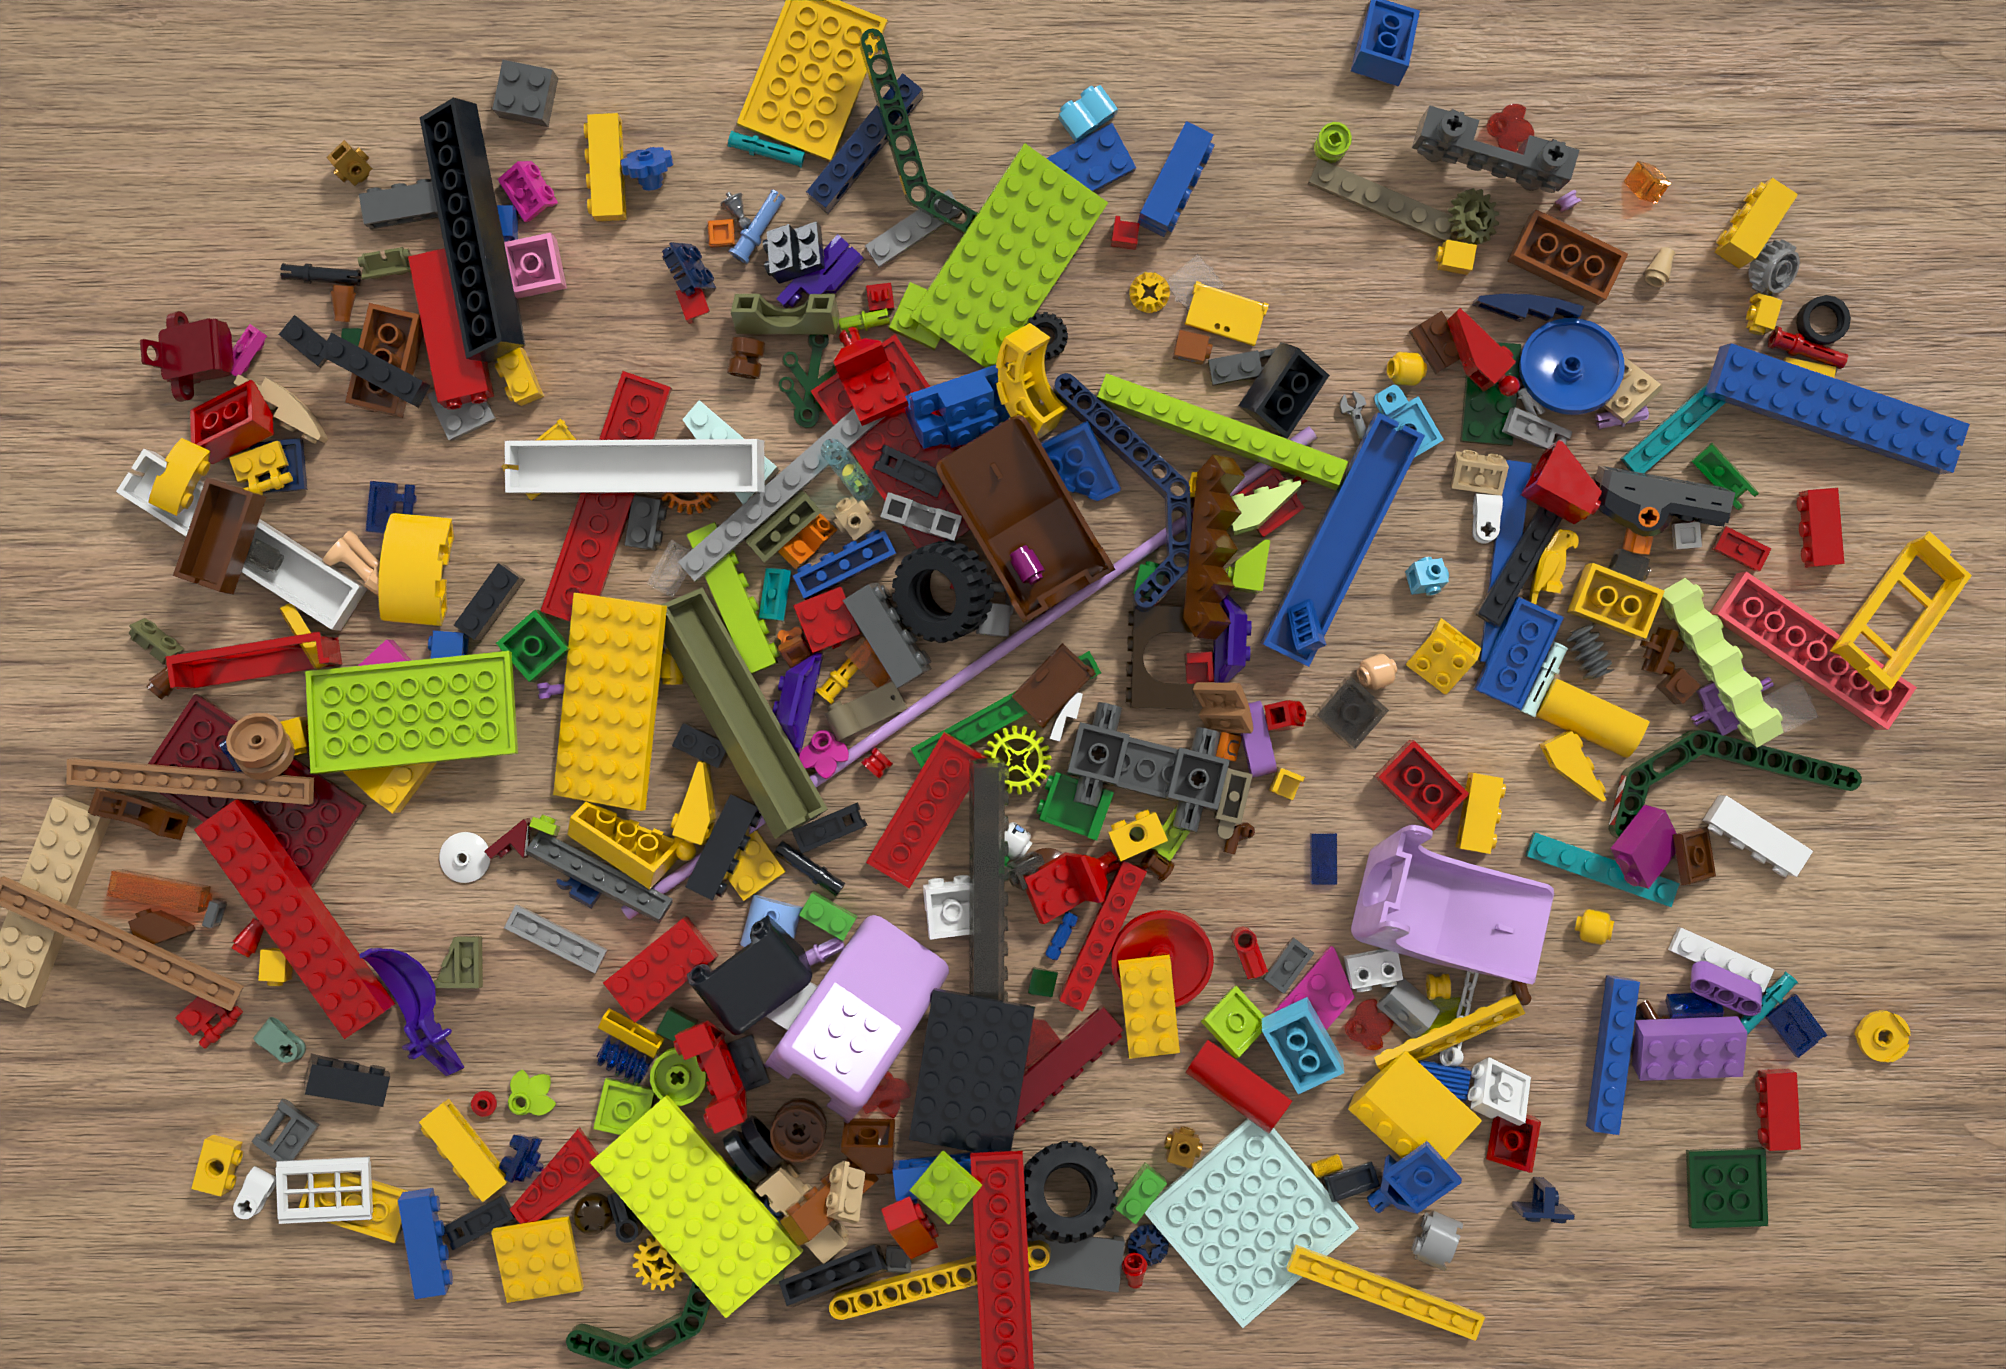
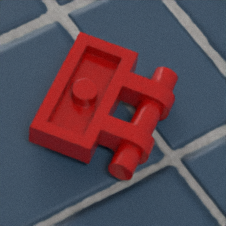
M197 996L175 1018L192 1036L202 1031L205 1036L199 1041V1044L206 1049L211 1043H216L228 1027H232L237 1023V1018L243 1011L238 1006L229 1011ZM218 1014L221 1020L213 1027L209 1022Z

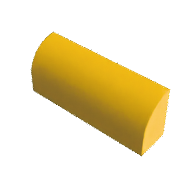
M1557 678L1552 680L1536 713V717L1566 731H1573L1579 737L1625 758L1630 757L1637 749L1650 721Z

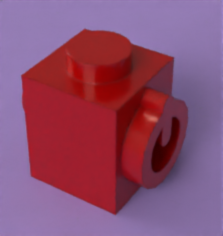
M1285 700L1264 705L1268 731H1286L1304 727L1307 712L1300 701Z

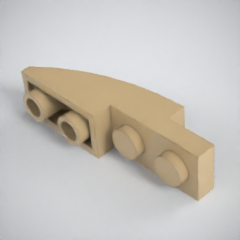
M238 374L234 384L239 386L249 381V379ZM266 377L262 385L255 383L268 407L276 411L274 417L281 420L280 426L291 432H294L295 428L303 432L301 437L316 444L317 440L323 443L327 442L328 438L316 417L294 394Z

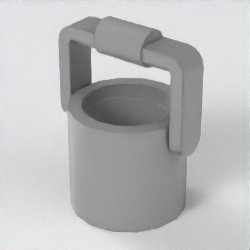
M993 581L990 583V588L994 589V592L1006 591L1002 582ZM1006 593L1005 605H992L991 612L986 613L988 618L983 624L979 625L976 634L1009 636L1010 615L1013 614L1014 607L1008 593Z

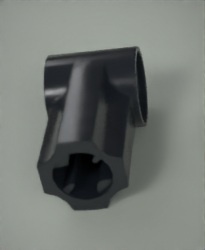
M616 1192L607 1195L616 1225L615 1232L617 1238L624 1243L632 1242L642 1233V1222ZM625 1223H630L634 1226V1235L625 1233Z

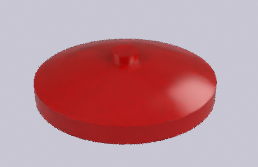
M1156 910L1139 915L1122 928L1112 947L1111 968L1116 984L1121 990L1118 961L1170 955L1175 1007L1188 1003L1202 992L1213 971L1214 955L1206 932L1195 920L1176 911Z

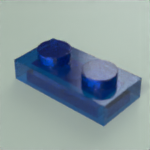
M1310 833V877L1312 885H1337V833Z
M1696 993L1666 995L1665 1002L1670 1019L1723 1017L1724 1015L1721 1004Z

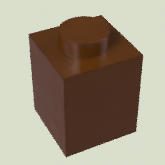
M1675 668L1673 673L1667 675L1656 687L1673 704H1684L1701 685L1683 668Z

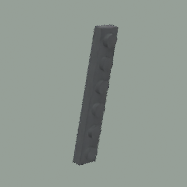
M539 830L526 849V854L659 924L673 903L672 898L653 888L649 890L628 875Z

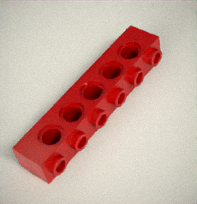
M1126 860L1121 861L1119 869L1115 873L1105 899L1098 910L1058 997L1060 1002L1083 1012L1147 873L1145 869Z

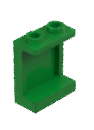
M1055 772L1054 776L1049 775L1044 788L1048 790L1046 800L1040 799L1036 811L1037 814H1040L1039 820L1097 841L1114 792L1103 788L1098 807L1079 804L1073 801L1078 779L1059 772Z

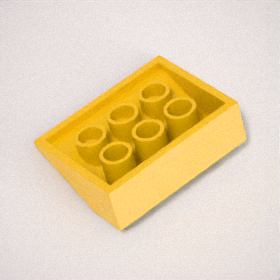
M437 762L343 771V773L373 800L394 814L400 813Z
M1406 1050L1356 1091L1348 1108L1350 1112L1401 1158H1404L1428 1141L1446 1160L1482 1121Z

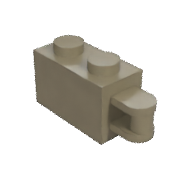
M1233 769L1227 770L1219 807L1214 814V818L1219 819L1217 826L1219 837L1229 839L1233 835L1235 823H1242L1253 774Z

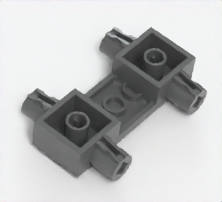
M1429 105L1420 118L1412 148L1416 149L1419 154L1424 155L1431 162L1443 160L1452 164L1457 162L1467 164L1466 167L1474 171H1481L1483 169L1490 171L1491 175L1497 178H1506L1507 176L1516 179V182L1528 191L1540 188L1548 193L1559 192L1572 178L1580 150L1566 146L1565 142H1558L1555 139L1548 141L1529 135L1516 153L1475 141L1474 138L1480 120L1465 116V112H1458L1455 109L1448 111Z
M1098 702L1092 725L1082 722L1078 725L1066 773L1079 777L1073 801L1091 807H1098L1104 784L1178 802L1173 827L1197 833L1203 809L1214 812L1218 810L1230 762L1228 759L1216 757L1221 733L1197 727L1191 750L1181 747L1176 749L1132 738L1129 734L1117 731L1122 708ZM1097 748L1102 750L1101 754H1104V758H1100L1099 761L1095 760L1094 756L1091 755V752H1095ZM1200 774L1199 779H1203V783L1196 786L1193 784L1194 781L1191 780V777Z

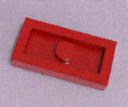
M1727 526L1722 528L1712 550L1756 572L1761 571L1772 549Z

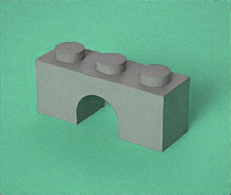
M889 492L880 516L881 519L949 541H955L962 519L960 515L922 505L911 499Z

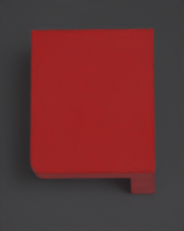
M1115 216L1111 247L1136 250L1140 223L1120 220L1121 216Z
M694 288L696 292L690 296H686L681 290L675 291L685 319L689 324L694 323L693 318L710 312L703 289Z
M1212 652L1185 654L1187 684L1214 682Z

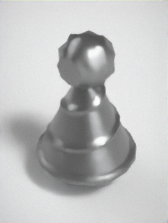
M730 192L726 193L727 199L721 202L720 206L739 219L738 227L741 230L748 229L751 220L744 217L743 194L731 195Z

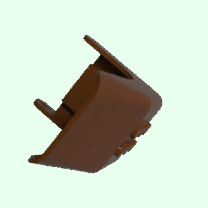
M1016 415L945 456L937 463L936 470L941 481L997 573L1023 623L1116 570L1024 416ZM1025 545L1028 546L1029 550L1032 549L1045 569L1042 573L1043 578L1033 585H1030L1029 582L1023 584L1011 564L1010 554Z

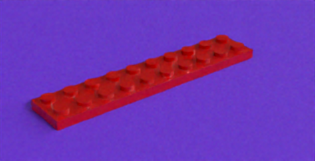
M622 371L599 440H655L672 388ZM580 493L540 610L541 612L571 622L574 593L602 595L636 493Z
M1023 1151L971 1153V1175L982 1184L981 1188L973 1196L982 1369H1034Z

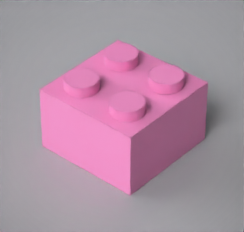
M552 233L504 242L514 294L517 299L567 289L558 242Z

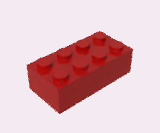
M686 916L610 976L603 984L635 1023L688 981L687 973L695 966L709 964L718 954L689 917Z

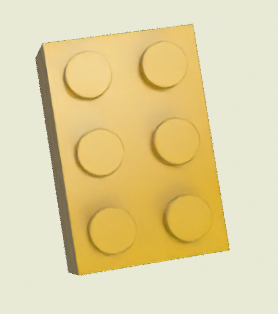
M1774 178L1769 179L1765 183L1760 182L1744 198L1745 206L1741 210L1738 209L1730 219L1732 226L1728 231L1724 230L1717 239L1718 247L1714 253L1738 269L1755 260L1798 194Z
M1590 563L1584 566L1567 612L1634 639H1646L1665 591L1595 563Z

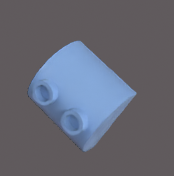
M753 894L740 945L746 947L751 943L750 932L753 924L767 915L794 939L800 919L799 914L803 907Z

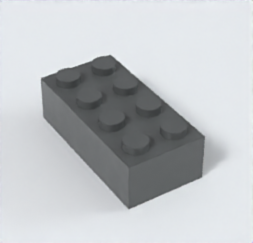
M879 583L867 584L844 599L843 602L893 683L899 688L931 670L932 668L929 665L931 659L925 650L921 651L916 644L918 641L917 636L911 632V628H906L902 622L904 620L902 615L897 614L895 608L898 607H893L889 600L891 595L884 585L880 586Z

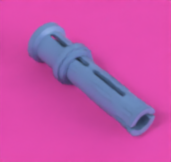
M773 189L748 229L740 232L741 237L735 247L730 248L728 251L742 263H749V256L752 251L761 244L760 237L785 200V197L780 194L776 201L773 202L778 194Z

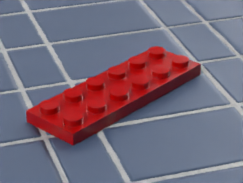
M944 732L866 863L910 889L988 757Z

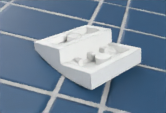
M1076 693L1064 705L1053 724L1049 739L1060 741L1066 717L1077 719L1082 693Z

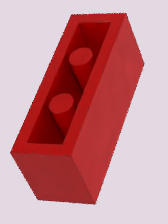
M1838 488L1813 489L1799 492L1796 504L1798 511L1801 513L1799 534L1803 537L1801 559L1802 562H1805V568L1845 564Z
M1788 1068L1758 1070L1755 1087L1759 1093L1760 1102L1756 1106L1757 1115L1761 1122V1128L1758 1129L1760 1144L1769 1151L1801 1150L1797 1072Z
M910 1196L881 1209L889 1233L910 1260L938 1248L936 1238L939 1237L934 1222L931 1223L928 1214L924 1213L920 1203L915 1204Z

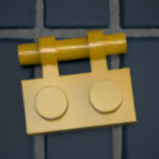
M274 441L229 458L237 482H249V487L243 488L245 490L263 495V492L273 488L278 490L285 487L284 484L293 481L290 472L281 475L279 470L289 466L280 441ZM270 473L271 479L259 482V476Z

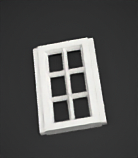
M370 1157L276 1162L279 1224L372 1219L373 1201ZM361 1172V1186L340 1187V1173ZM334 1173L335 1187L314 1188L313 1174ZM287 1175H308V1189H287ZM361 1191L362 1205L341 1206V1192ZM335 1192V1207H314V1193ZM308 1194L309 1208L288 1209V1195Z

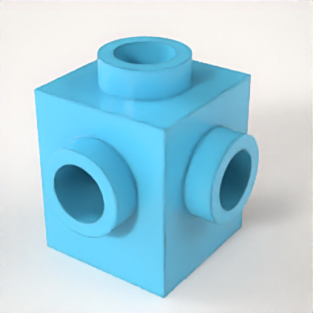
M1421 558L1405 571L1411 595L1426 593V595L1431 596L1438 594L1449 582V572L1444 566L1442 558Z

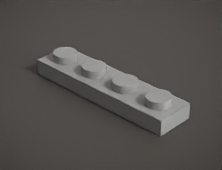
M950 190L943 193L956 200ZM936 200L934 203L935 211L949 220H953L963 213L943 200ZM917 210L866 244L865 248L877 266L881 268L945 224Z
M518 904L515 905L504 927L593 973H597L608 949Z

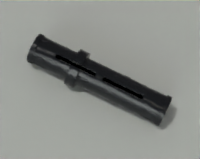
M282 263L280 268L282 271H291V273H280L282 280H300L306 284H311L312 281L356 286L361 284V279L350 277L361 276L360 269L313 267L312 264L305 263L304 266Z
M783 840L773 853L812 879L813 884H819L836 897L846 884L828 872V868L814 863Z

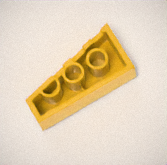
M585 802L570 817L567 833L569 837L649 890L679 859L676 855V849L678 844L684 841L678 837H675V839L663 835V831L655 828L652 831L639 826V822L635 820L621 819L617 817V813L589 802Z

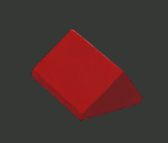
M1526 1114L1525 1123L1518 1126L1499 1116L1494 1117L1486 1160L1532 1173L1541 1121L1533 1115Z

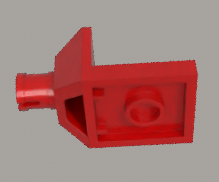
M855 327L848 328L852 337L850 339L846 331L843 330L839 334V339L844 347L841 348L833 363L861 425H867L909 406L881 341L868 338L861 339L860 333Z
M1111 851L1104 853L1099 858L1065 852L1021 877L1020 879L1039 923L1046 924L1084 901L1103 902L1108 884L1106 875L1119 869V862L1112 864L1113 861L1117 860L1116 856Z

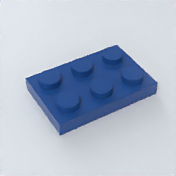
M1113 123L1047 157L1049 161L1093 192L1136 170V166Z

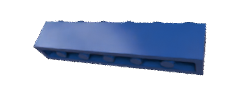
M1606 975L1586 1127L1594 1132L1620 1134L1640 982L1632 978Z

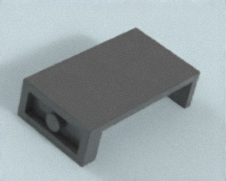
M1033 1230L1032 1232L1027 1231V1242L1041 1240L1046 1242L1051 1249L1048 1264L1043 1268L1029 1271L1030 1282L1119 1293L1125 1245L1124 1236L1114 1235L1113 1239L1092 1236L1076 1243L1062 1244L1058 1241L1051 1242L1046 1240L1045 1236L1037 1235ZM1042 1249L1032 1251L1035 1259H1043L1046 1256Z

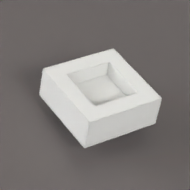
M1700 522L1672 524L1674 550L1702 547Z

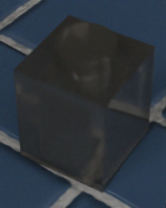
M1618 549L1614 551L1608 569L1642 582V580L1645 581L1650 573L1651 567L1648 566L1650 559L1625 549Z

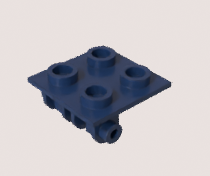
M670 242L671 247L662 250V258L670 269V273L681 270L673 278L678 280L676 283L681 292L685 293L686 296L694 294L696 292L694 288L716 289L713 283V274L703 265L701 261L702 255L696 246Z

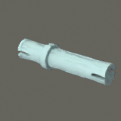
M1553 642L1528 697L1520 710L1521 712L1532 717L1536 716L1555 674L1558 675L1560 672L1558 668L1566 651H1568L1567 647ZM1553 658H1555V661H1554V663H1553V665H1552V667H1551V669H1550V671H1549L1547 677H1545V675H1546V673H1547V671H1548V669H1549V667H1550V665H1551V663H1552ZM1543 682V685H1542V687H1541V689H1540V691H1539V694H1538V696H1537V698H1536V700H1535V702H1534L1533 700H1534V698H1535V695H1536V693H1537V691H1538V689H1539L1541 683Z

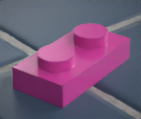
M251 324L248 325L233 347L234 366L232 374L236 377L238 374L241 375L248 370L251 359L256 352L262 349L267 335Z

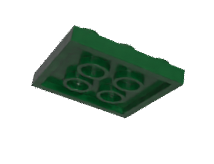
M1757 1147L1686 1150L1688 1221L1690 1228L1768 1226L1766 1149Z

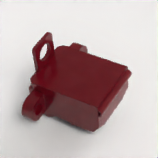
M183 312L170 313L166 318L167 328L159 332V342L148 339L140 340L142 364L161 368V376L167 382H171L172 395L178 402L188 401L194 397V384L232 375L234 366L232 334L228 324L216 318H207L189 323L187 316ZM149 346L156 352V359L154 361L148 357L147 348Z

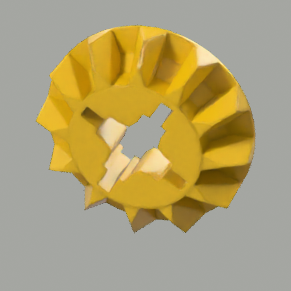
M1144 272L1132 282L1129 290L1130 300L1138 310L1145 313H1154L1161 310L1167 304L1170 296V287L1165 278L1156 272ZM1143 284L1148 288L1158 285L1154 291L1158 299L1157 301L1151 296L1142 300L1145 294Z

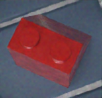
M1558 440L1542 453L1521 496L1566 521L1576 524L1582 519L1586 520L1590 514H1595L1601 504V501L1598 499L1602 491L1564 442Z

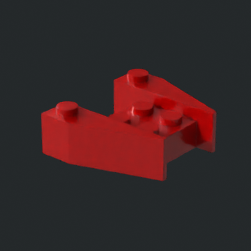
M707 1020L678 1032L673 1043L679 1056L683 1055L684 1060L699 1055L697 1057L698 1065L702 1072L706 1071L709 1081H707L708 1090L712 1096L715 1095L705 1108L706 1113L703 1116L709 1129L712 1128L716 1134L746 1120L747 1098L745 1088L725 1042L724 1031Z

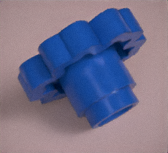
M663 147L636 150L627 154V158L621 160L623 175H630V178H638L639 184L646 191L660 188L663 185V173L668 171V167L673 166L671 151L664 150Z

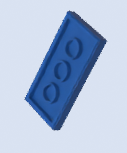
M1517 597L1507 615L1474 690L1521 710L1564 617Z

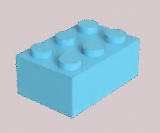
M1308 997L1262 1018V1032L1298 1094L1344 1074L1343 1059Z

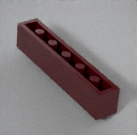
M1103 1004L1024 1072L1015 1130L1026 1122L1024 1118L1031 1111L1033 1113L1038 1112L1046 1104L1044 1100L1050 1094L1054 1097L1065 1087L1063 1083L1066 1080L1077 1078L1084 1071L1082 1066L1089 1060L1091 1063L1095 1062L1103 1054L1101 1050L1106 1045L1110 1044V1046H1113L1122 1038L1120 1034L1124 1031L1122 1026Z

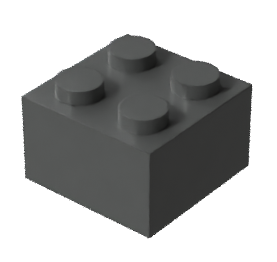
M502 60L492 110L499 118L549 127L558 83L557 75L552 69Z

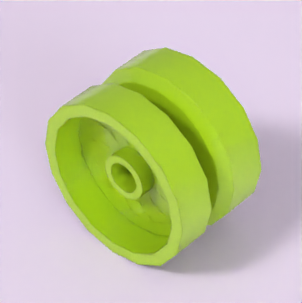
M673 1046L655 1060L650 1070V1084L653 1092L660 1100L668 1095L677 1106H682L693 1102L701 1095L707 1086L709 1078L706 1071L702 1072L698 1065L697 1057L699 1055L684 1060L683 1055L679 1056ZM679 1071L684 1073L682 1078L677 1075Z

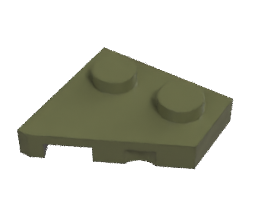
M457 936L453 938L449 947V954L441 964V972L433 982L435 988L483 987L482 936Z

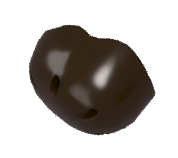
M599 1193L585 1195L576 1202L573 1209V1222L576 1228L584 1234L596 1235L602 1233L614 1220L608 1198Z

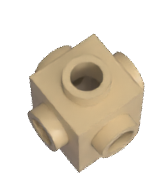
M853 496L849 499H842L837 503L836 508L832 510L837 517L833 520L842 533L847 530L854 541L875 526L867 516L871 511L863 500L857 502Z

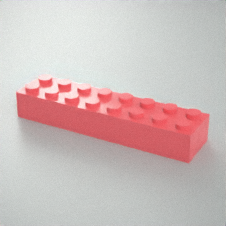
M1747 571L1735 575L1710 612L1721 619L1723 626L1876 730H1889L1917 688L1900 677L1891 690L1883 689L1876 692V688L1840 655L1830 652L1841 635ZM1864 652L1881 669L1885 666L1873 657H1871L1869 654Z

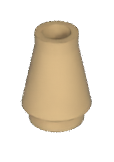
M1668 247L1660 249L1645 271V281L1655 287H1663L1669 281L1675 255L1674 250Z

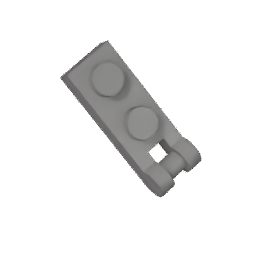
M1516 407L1510 408L1502 432L1544 450L1554 444V436H1557L1556 442L1560 440L1566 445L1567 440H1570L1572 431Z

